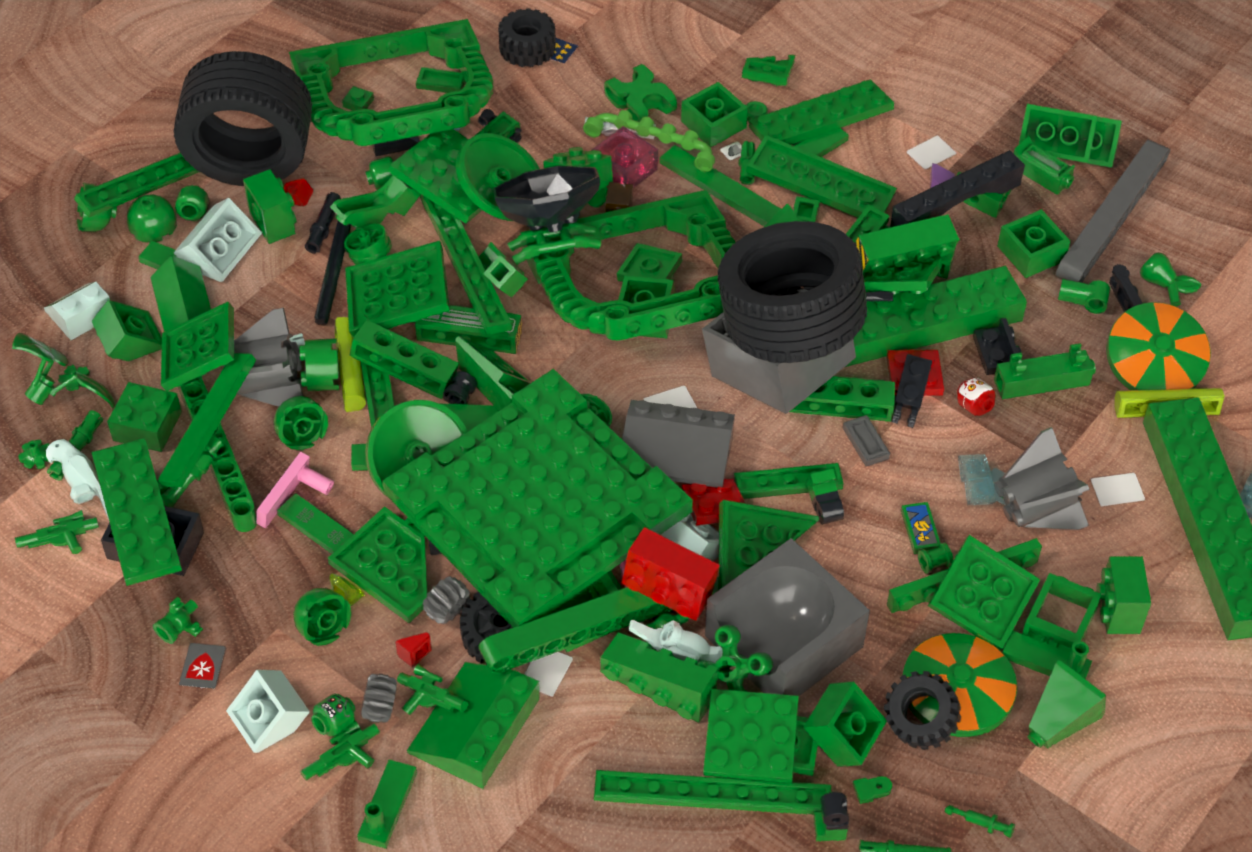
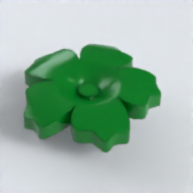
M74 365L67 366V369L64 370L65 375H59L58 381L63 383L75 374L79 376L85 374L88 376L90 371L87 367H79L76 370ZM73 381L66 386V390L74 391L78 390L79 386H84L77 381Z

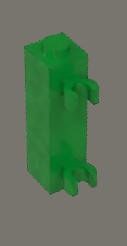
M1081 343L1070 345L1068 353L1021 360L1022 353L1010 355V362L997 364L994 382L1002 400L1089 386L1092 376L1096 371L1093 359L1089 358L1086 350H1081Z

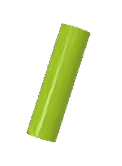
M337 317L335 319V338H337L336 349H338L344 411H359L366 405L361 363L359 360L349 356L354 337L349 332L348 317Z
M1221 388L1117 391L1115 394V411L1117 418L1145 417L1149 403L1199 397L1206 415H1220L1225 395Z

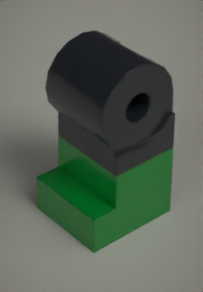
M834 469L812 473L806 480L814 511L819 516V522L822 525L844 519V509L837 491Z
M840 792L824 794L820 798L822 812H814L813 816L816 841L846 840L849 826L847 797L844 793Z

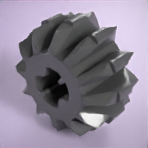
M446 577L444 580H440L427 593V598L423 601V610L438 624H446L449 620H453L455 616L460 614L463 607H466V602L470 598V591L462 581L457 580L455 577Z
M371 674L368 677L361 708V715L364 719L377 723L387 722L390 719L397 688L395 678L386 674Z

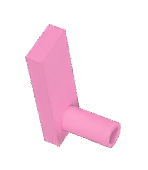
M300 452L257 509L256 524L266 529L276 516L277 509L287 501L300 482L327 495L332 489L334 481L310 469V456Z

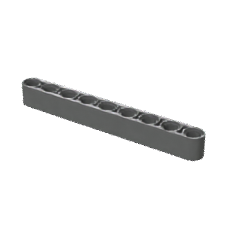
M1149 139L1144 143L1060 262L1056 277L1080 283L1084 281L1164 166L1169 156L1170 148Z

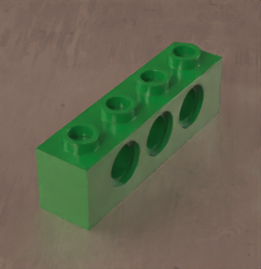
M368 320L365 321L353 338L349 356L440 399L443 398V392L446 387L451 384V379L457 372L459 365L458 362Z
M833 376L790 412L846 418H859L867 415L870 420L891 422L894 410L895 382Z

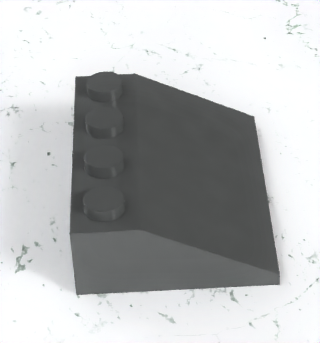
M631 400L622 440L652 468L655 466L660 468L672 481L722 487L733 439L735 414L680 407L672 404L652 403L644 400Z

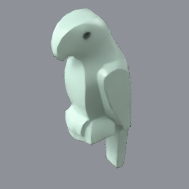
M61 439L52 442L46 450V457L50 463H53V461L62 463L63 474L72 488L70 497L79 505L92 500L95 495L98 496L108 518L98 476L92 462L69 441Z
M634 620L630 621L629 630L650 643L656 650L664 648L672 651L673 656L684 661L686 657L697 660V662L710 660L716 663L722 657L723 651L720 646H710L703 637L683 630L680 623L674 620L665 624L663 628L657 629L650 628Z

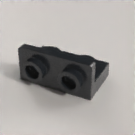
M1000 318L999 327L974 330L973 339L986 375L995 374L997 364L1010 362L1011 354L1021 353L1020 347L1016 346L1014 341L1013 327L1008 325L1006 318Z

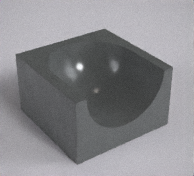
M796 287L782 290L772 295H793L808 290ZM724 312L702 328L712 377L785 414L790 412L856 358L854 340L852 339L841 349L810 361L796 363L769 362L745 353L733 342L727 330Z
M791 538L707 599L705 636L717 647L719 645L715 641L716 630L724 625L737 627L741 634L740 642L737 644L739 654L749 658L752 654L765 652L773 660V668L768 674L756 676L749 673L747 677L763 693L800 696L864 647L870 610Z

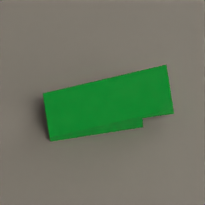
M1027 104L1019 144L1029 136L1034 145L1056 158L1112 168L1119 144L1122 121Z
M171 255L150 277L164 332L211 310L200 266Z
M457 336L455 339L459 363L458 368L475 378L478 390L498 411L512 403V395L532 383L490 348Z

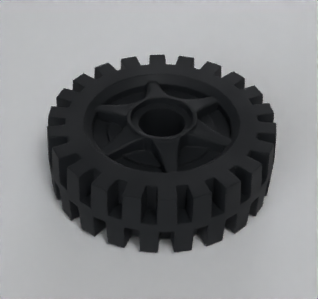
M477 592L474 594L473 600L469 598L466 602V607L462 609L460 632L465 650H468V654L471 657L475 656L477 662L482 663L484 658L479 651V644L487 637L513 627Z

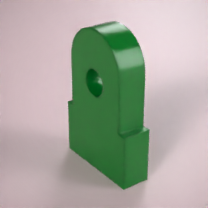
M884 776L853 780V787L859 804L872 802L873 799L888 796L892 790L891 780Z

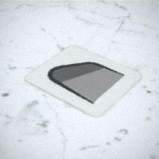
M735 142L720 150L729 160H733L741 156L742 145L739 142Z

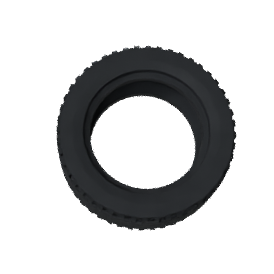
M243 51L214 54L199 61L189 70L184 79L173 131L175 144L184 159L191 166L207 177L217 181L244 186L243 179L269 169L275 178L279 177L283 180L298 169L304 159L312 113L310 92L303 80L292 69L280 61L265 55ZM229 110L243 111L257 115L274 126L262 129L243 128L225 122L214 113Z
M792 221L760 228L734 243L724 254L718 267L719 291L730 338L741 350L755 358L777 363H796L824 357L841 349L850 342L860 331L867 317L866 291L859 249L856 247L855 242L844 232L830 225L809 221ZM814 287L811 290L793 295H772L790 288Z

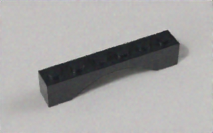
M1010 150L894 205L890 227L942 216L957 204L976 195L984 193L1004 194L1021 185L1025 164Z

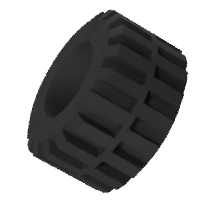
M526 8V10L518 9L516 12L511 11L508 13V16H504L502 21L499 22L500 54L504 60L510 61V64H517L519 67H533V65H542L543 62H547L550 60V57H553L556 50L555 23H553L551 17H548L547 13H541L537 9L531 10V8Z
M913 671L911 672L912 676L908 678L904 674L899 677L901 679L899 684L894 682L891 685L893 691L886 694L885 698L888 702L884 704V711L887 714L885 716L887 723L902 742L908 743L910 747L917 748V746H920L922 750H929L931 745L934 748L940 747L941 741L945 740L947 743L951 739L949 735L952 732L954 734L957 732V722H961V715L959 713L961 705L957 699L958 697L950 684L937 674L933 676L929 671H923V674ZM921 696L935 698L939 703V710L931 722L916 725L908 720V707L916 698Z

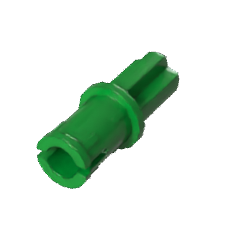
M748 141L743 142L741 158L738 161V165L741 167L739 181L744 185H751L755 182V176L746 172L747 165L755 153L754 142Z

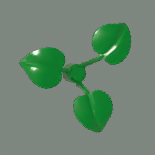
M18 333L14 337L12 349L23 350L42 359L34 380L25 392V395L30 400L43 405L50 394L55 396L58 391L73 381H77L82 386L102 397L110 404L112 409L114 408L115 403L110 391L103 384L85 374L81 376L75 374L54 388L55 381L47 374L54 361L64 367L68 364V359L65 355L24 333Z

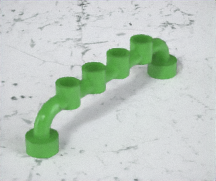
M621 110L618 115L601 113L595 117H589L583 126L584 132L593 138L600 136L604 129L603 123L608 122L614 124L620 130H626L627 128L635 130L642 137L651 135L658 137L665 144L674 142L681 144L685 150L690 151L693 148L700 150L701 152L698 153L694 164L697 169L703 172L710 171L715 163L711 147L707 143L698 140L699 136L696 132L688 130L685 135L677 134L676 128L672 124H664L661 129L655 127L654 121L649 117H643L638 122L632 120L631 113L626 110Z

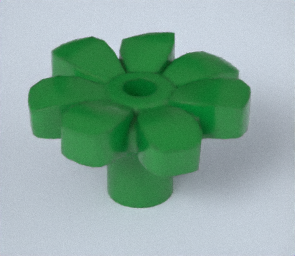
M32 440L23 444V452L18 455L19 461L24 463V467L29 469L33 468L34 464L38 470L45 468L44 461L49 462L46 457V450L50 444L43 445L41 440Z

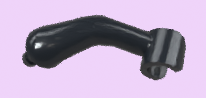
M485 109L479 116L478 123L486 126L497 116L491 109ZM516 128L514 134L509 139L518 143L521 140V129Z

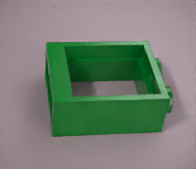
M1049 573L1025 622L1022 634L1070 652L1074 642L1083 641L1097 611L1102 594L1089 587H1083L1071 582L1065 577ZM1049 593L1087 609L1077 633L1038 618Z

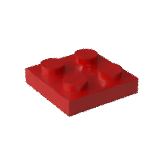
M938 349L887 350L889 380L895 382V396L907 354L932 361L924 396H943L944 384Z
M733 478L724 479L722 487H711L705 484L693 483L682 485L681 488L693 500L691 516L696 522V526L719 523V503L722 500L745 503Z

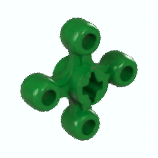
M733 625L721 626L716 630L715 641L722 648V657L716 663L710 660L700 661L697 666L707 669L710 664L718 667V679L727 683L728 690L748 692L743 688V679L749 673L756 676L768 674L773 668L772 657L765 652L752 654L749 658L739 654L737 650V644L741 639L739 629ZM735 666L736 669H730L729 667Z

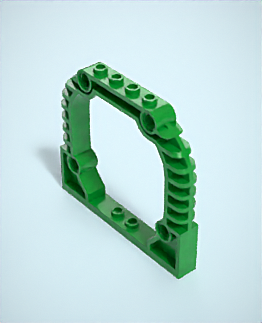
M468 19L289 52L292 70L303 80L310 92L312 102L311 122L313 125L327 135L338 136L341 140L353 141L358 146H368L464 127L470 123L471 117L478 114L480 109L488 104L494 90L492 75L483 58L479 41ZM428 51L430 56L445 59L447 67L460 69L466 82L462 90L446 93L440 96L437 101L381 112L370 109L345 111L336 107L327 94L333 90L332 78L340 73L341 67Z
M707 190L584 217L577 221L578 223H584V225L595 226V235L589 237L600 240L665 225L668 231L686 235L689 244L703 246L717 269H719L718 267L724 254L736 243L726 228L724 216ZM561 236L546 239L547 243L562 240ZM534 241V243H530V244H528V245H526V246H524V247L522 246V249H524L525 247H527V246H529V245L537 244V242ZM574 248L539 254V256L526 260L537 283L542 285L554 311L563 321L571 323L573 327L581 330L589 329L593 334H605L610 340H625L716 318L724 312L719 291L718 275L700 280L692 290L633 304L622 300L597 303L585 298L575 288L569 276L571 273L570 256L575 252Z

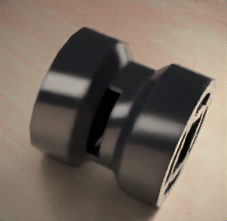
M456 372L451 379V384L443 392L444 399L449 404H467L469 395L477 387L475 378L466 372Z

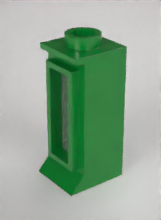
M1029 136L1014 149V154L1025 164L1024 176L1056 195L1064 188L1068 189L1072 185L1075 165L1070 166L1034 145Z

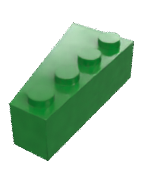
M619 632L600 657V672L611 681H618L628 686L634 693L643 694L651 698L659 706H667L684 719H692L697 723H700L710 707L711 689H717L718 667L710 664L707 669L697 666V660L686 657L684 661L675 658L670 650L664 648L658 651L652 650L649 643Z

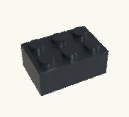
M164 506L182 571L172 574L184 576L204 534L200 514ZM109 522L101 543L106 558L120 562Z

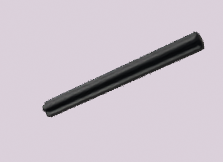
M338 220L314 315L317 325H326L329 321L345 253L344 242L349 236L351 224L346 226Z

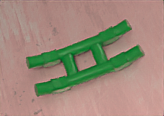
M574 222L562 226L563 229L556 232H549L548 229L524 232L518 238L509 242L508 246L513 252L522 246L534 243V241L537 242V244L529 245L522 249L521 252L512 256L515 264L518 265L527 259L539 256V254L570 248L600 249L601 240L589 237L595 235V226ZM561 236L562 239L559 241L547 243L546 239Z

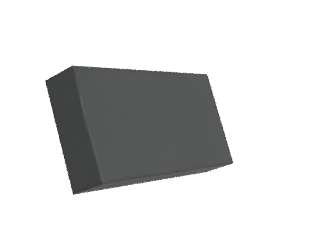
M867 415L843 423V430L865 467L890 458V452Z

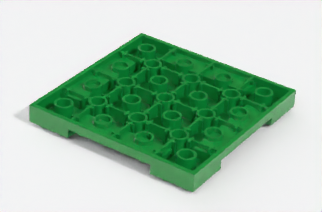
M554 369L512 395V403L431 456L425 452L382 481L384 493L513 628L549 615L625 561L628 550L644 527L661 535L691 514L693 500L657 466L652 468L593 413L587 407V400Z

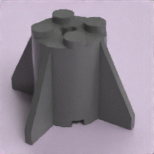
M284 307L273 309L234 340V353L252 354L256 358V362L237 395L278 407L288 398L303 396L300 384L301 377L297 378V371L302 370L300 350L296 342L290 341L293 335L289 333Z
M1051 427L1038 434L1003 477L999 478V481L994 482V487L999 497H1003L1006 504L1003 507L1006 518L1009 521L1014 520L1017 527L1080 530L1089 525L1080 503L1082 498L1078 496L1089 490V486L1077 478L1073 467L1067 468L1063 463L1068 459L1062 454Z

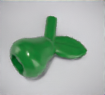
M1160 252L1154 253L1140 268V275L1143 280L1168 289L1170 304L1173 306L1181 304L1179 292L1194 293L1201 287V282L1187 275L1177 276L1169 258Z

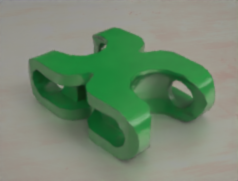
M643 64L633 67V82H621L615 77L604 82V93L607 99L616 108H628L626 111L631 113L632 120L640 122L643 117H648L649 109H658L665 114L677 110L675 94L665 84L660 82L653 83V72Z

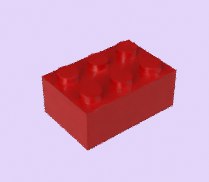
M644 527L628 550L622 584L632 591L651 598L658 604H663L677 611L681 616L697 621L707 605V599L712 596L720 565Z

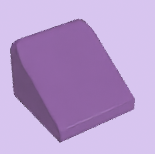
M932 163L930 188L955 177V174Z

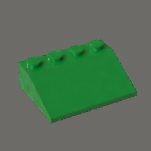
M465 662L448 687V692L468 701V708L464 712L455 708L450 712L436 705L407 749V753L484 789L540 700L539 681L513 669L496 674L490 671L488 665Z

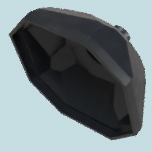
M553 166L524 172L494 187L493 192L495 201L505 217L519 224L526 225L531 231L540 230L545 226L549 232H556L563 229L562 225L564 223L569 224L578 221L580 211L599 190L600 177L596 167Z

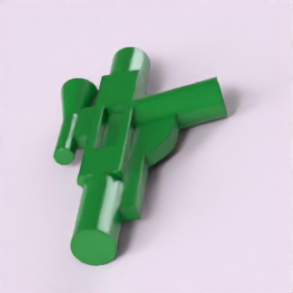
M80 510L72 515L54 519V526L38 529L35 533L15 537V543L17 548L28 546L29 549L46 544L53 546L68 545L72 554H78L81 552L82 547L76 536L85 534L88 530L99 528L97 517L85 520L83 511Z
M420 664L414 668V674L423 676L422 679L403 672L398 675L397 682L415 691L402 707L409 715L419 705L425 708L437 705L450 712L454 708L462 712L468 708V701L450 694L446 688L441 689L435 686V682L441 683L443 678L429 672Z
M354 721L346 730L329 740L332 745L338 742L337 745L321 754L318 760L300 771L302 777L306 781L316 774L318 777H321L338 765L348 766L356 761L367 769L370 768L374 763V759L364 752L361 747L380 733L378 727L373 723L364 730H361L359 724Z

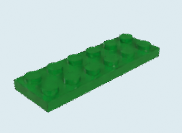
M870 79L750 119L749 128L761 141L767 135L792 145L813 136L894 110V101Z
M767 135L764 136L746 168L747 173L808 198L819 200L825 205L857 218L868 205L886 213L897 191L896 187Z
M145 438L91 452L126 586L182 571Z

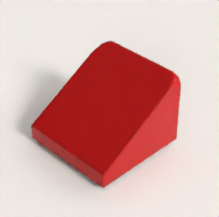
M304 178L286 182L284 185L285 193H290L294 205H307L313 193V188Z
M428 632L402 638L395 642L398 657L410 667H414L432 651L431 638Z

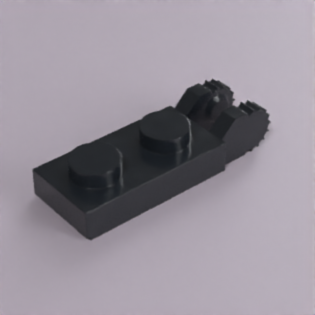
M1117 264L1113 266L1112 277H1110L1109 283L1123 312L1136 305L1143 304L1138 295L1136 286L1132 285L1129 279V270H1127L1126 266Z
M907 354L894 401L893 423H898L901 418L902 407L911 409L907 426L914 427L918 411L921 408L932 364L931 360Z

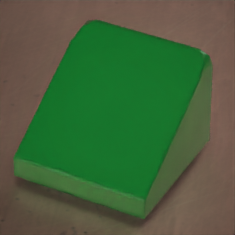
M796 196L793 208L796 217L801 221L816 222L820 201Z

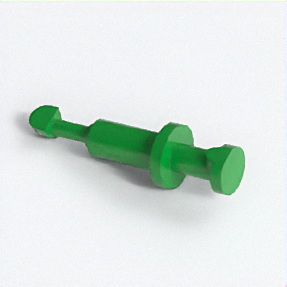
M948 805L944 809L948 815L956 813L964 816L968 822L988 828L987 832L989 834H992L994 830L1003 832L1008 838H1011L1015 830L1014 823L1008 825L997 821L998 815L996 814L990 817L970 809L963 811L955 808L953 805Z

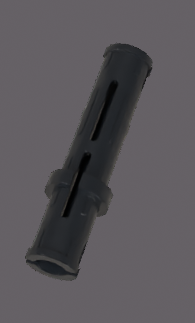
M335 192L327 194L316 222L311 225L310 236L305 244V249L312 254L319 253L324 239L330 233L329 227L336 214L330 206L334 201L341 199L340 195Z

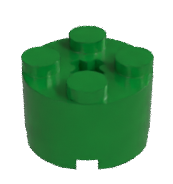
M337 338L305 340V345H300V361H305L306 371H301L302 387H307L308 391L339 390V385H334V379L339 378L338 349L333 350L332 344H337Z

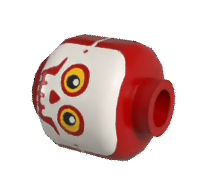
M971 378L964 381L957 390L958 404L974 416L986 414L995 405V390L979 378Z

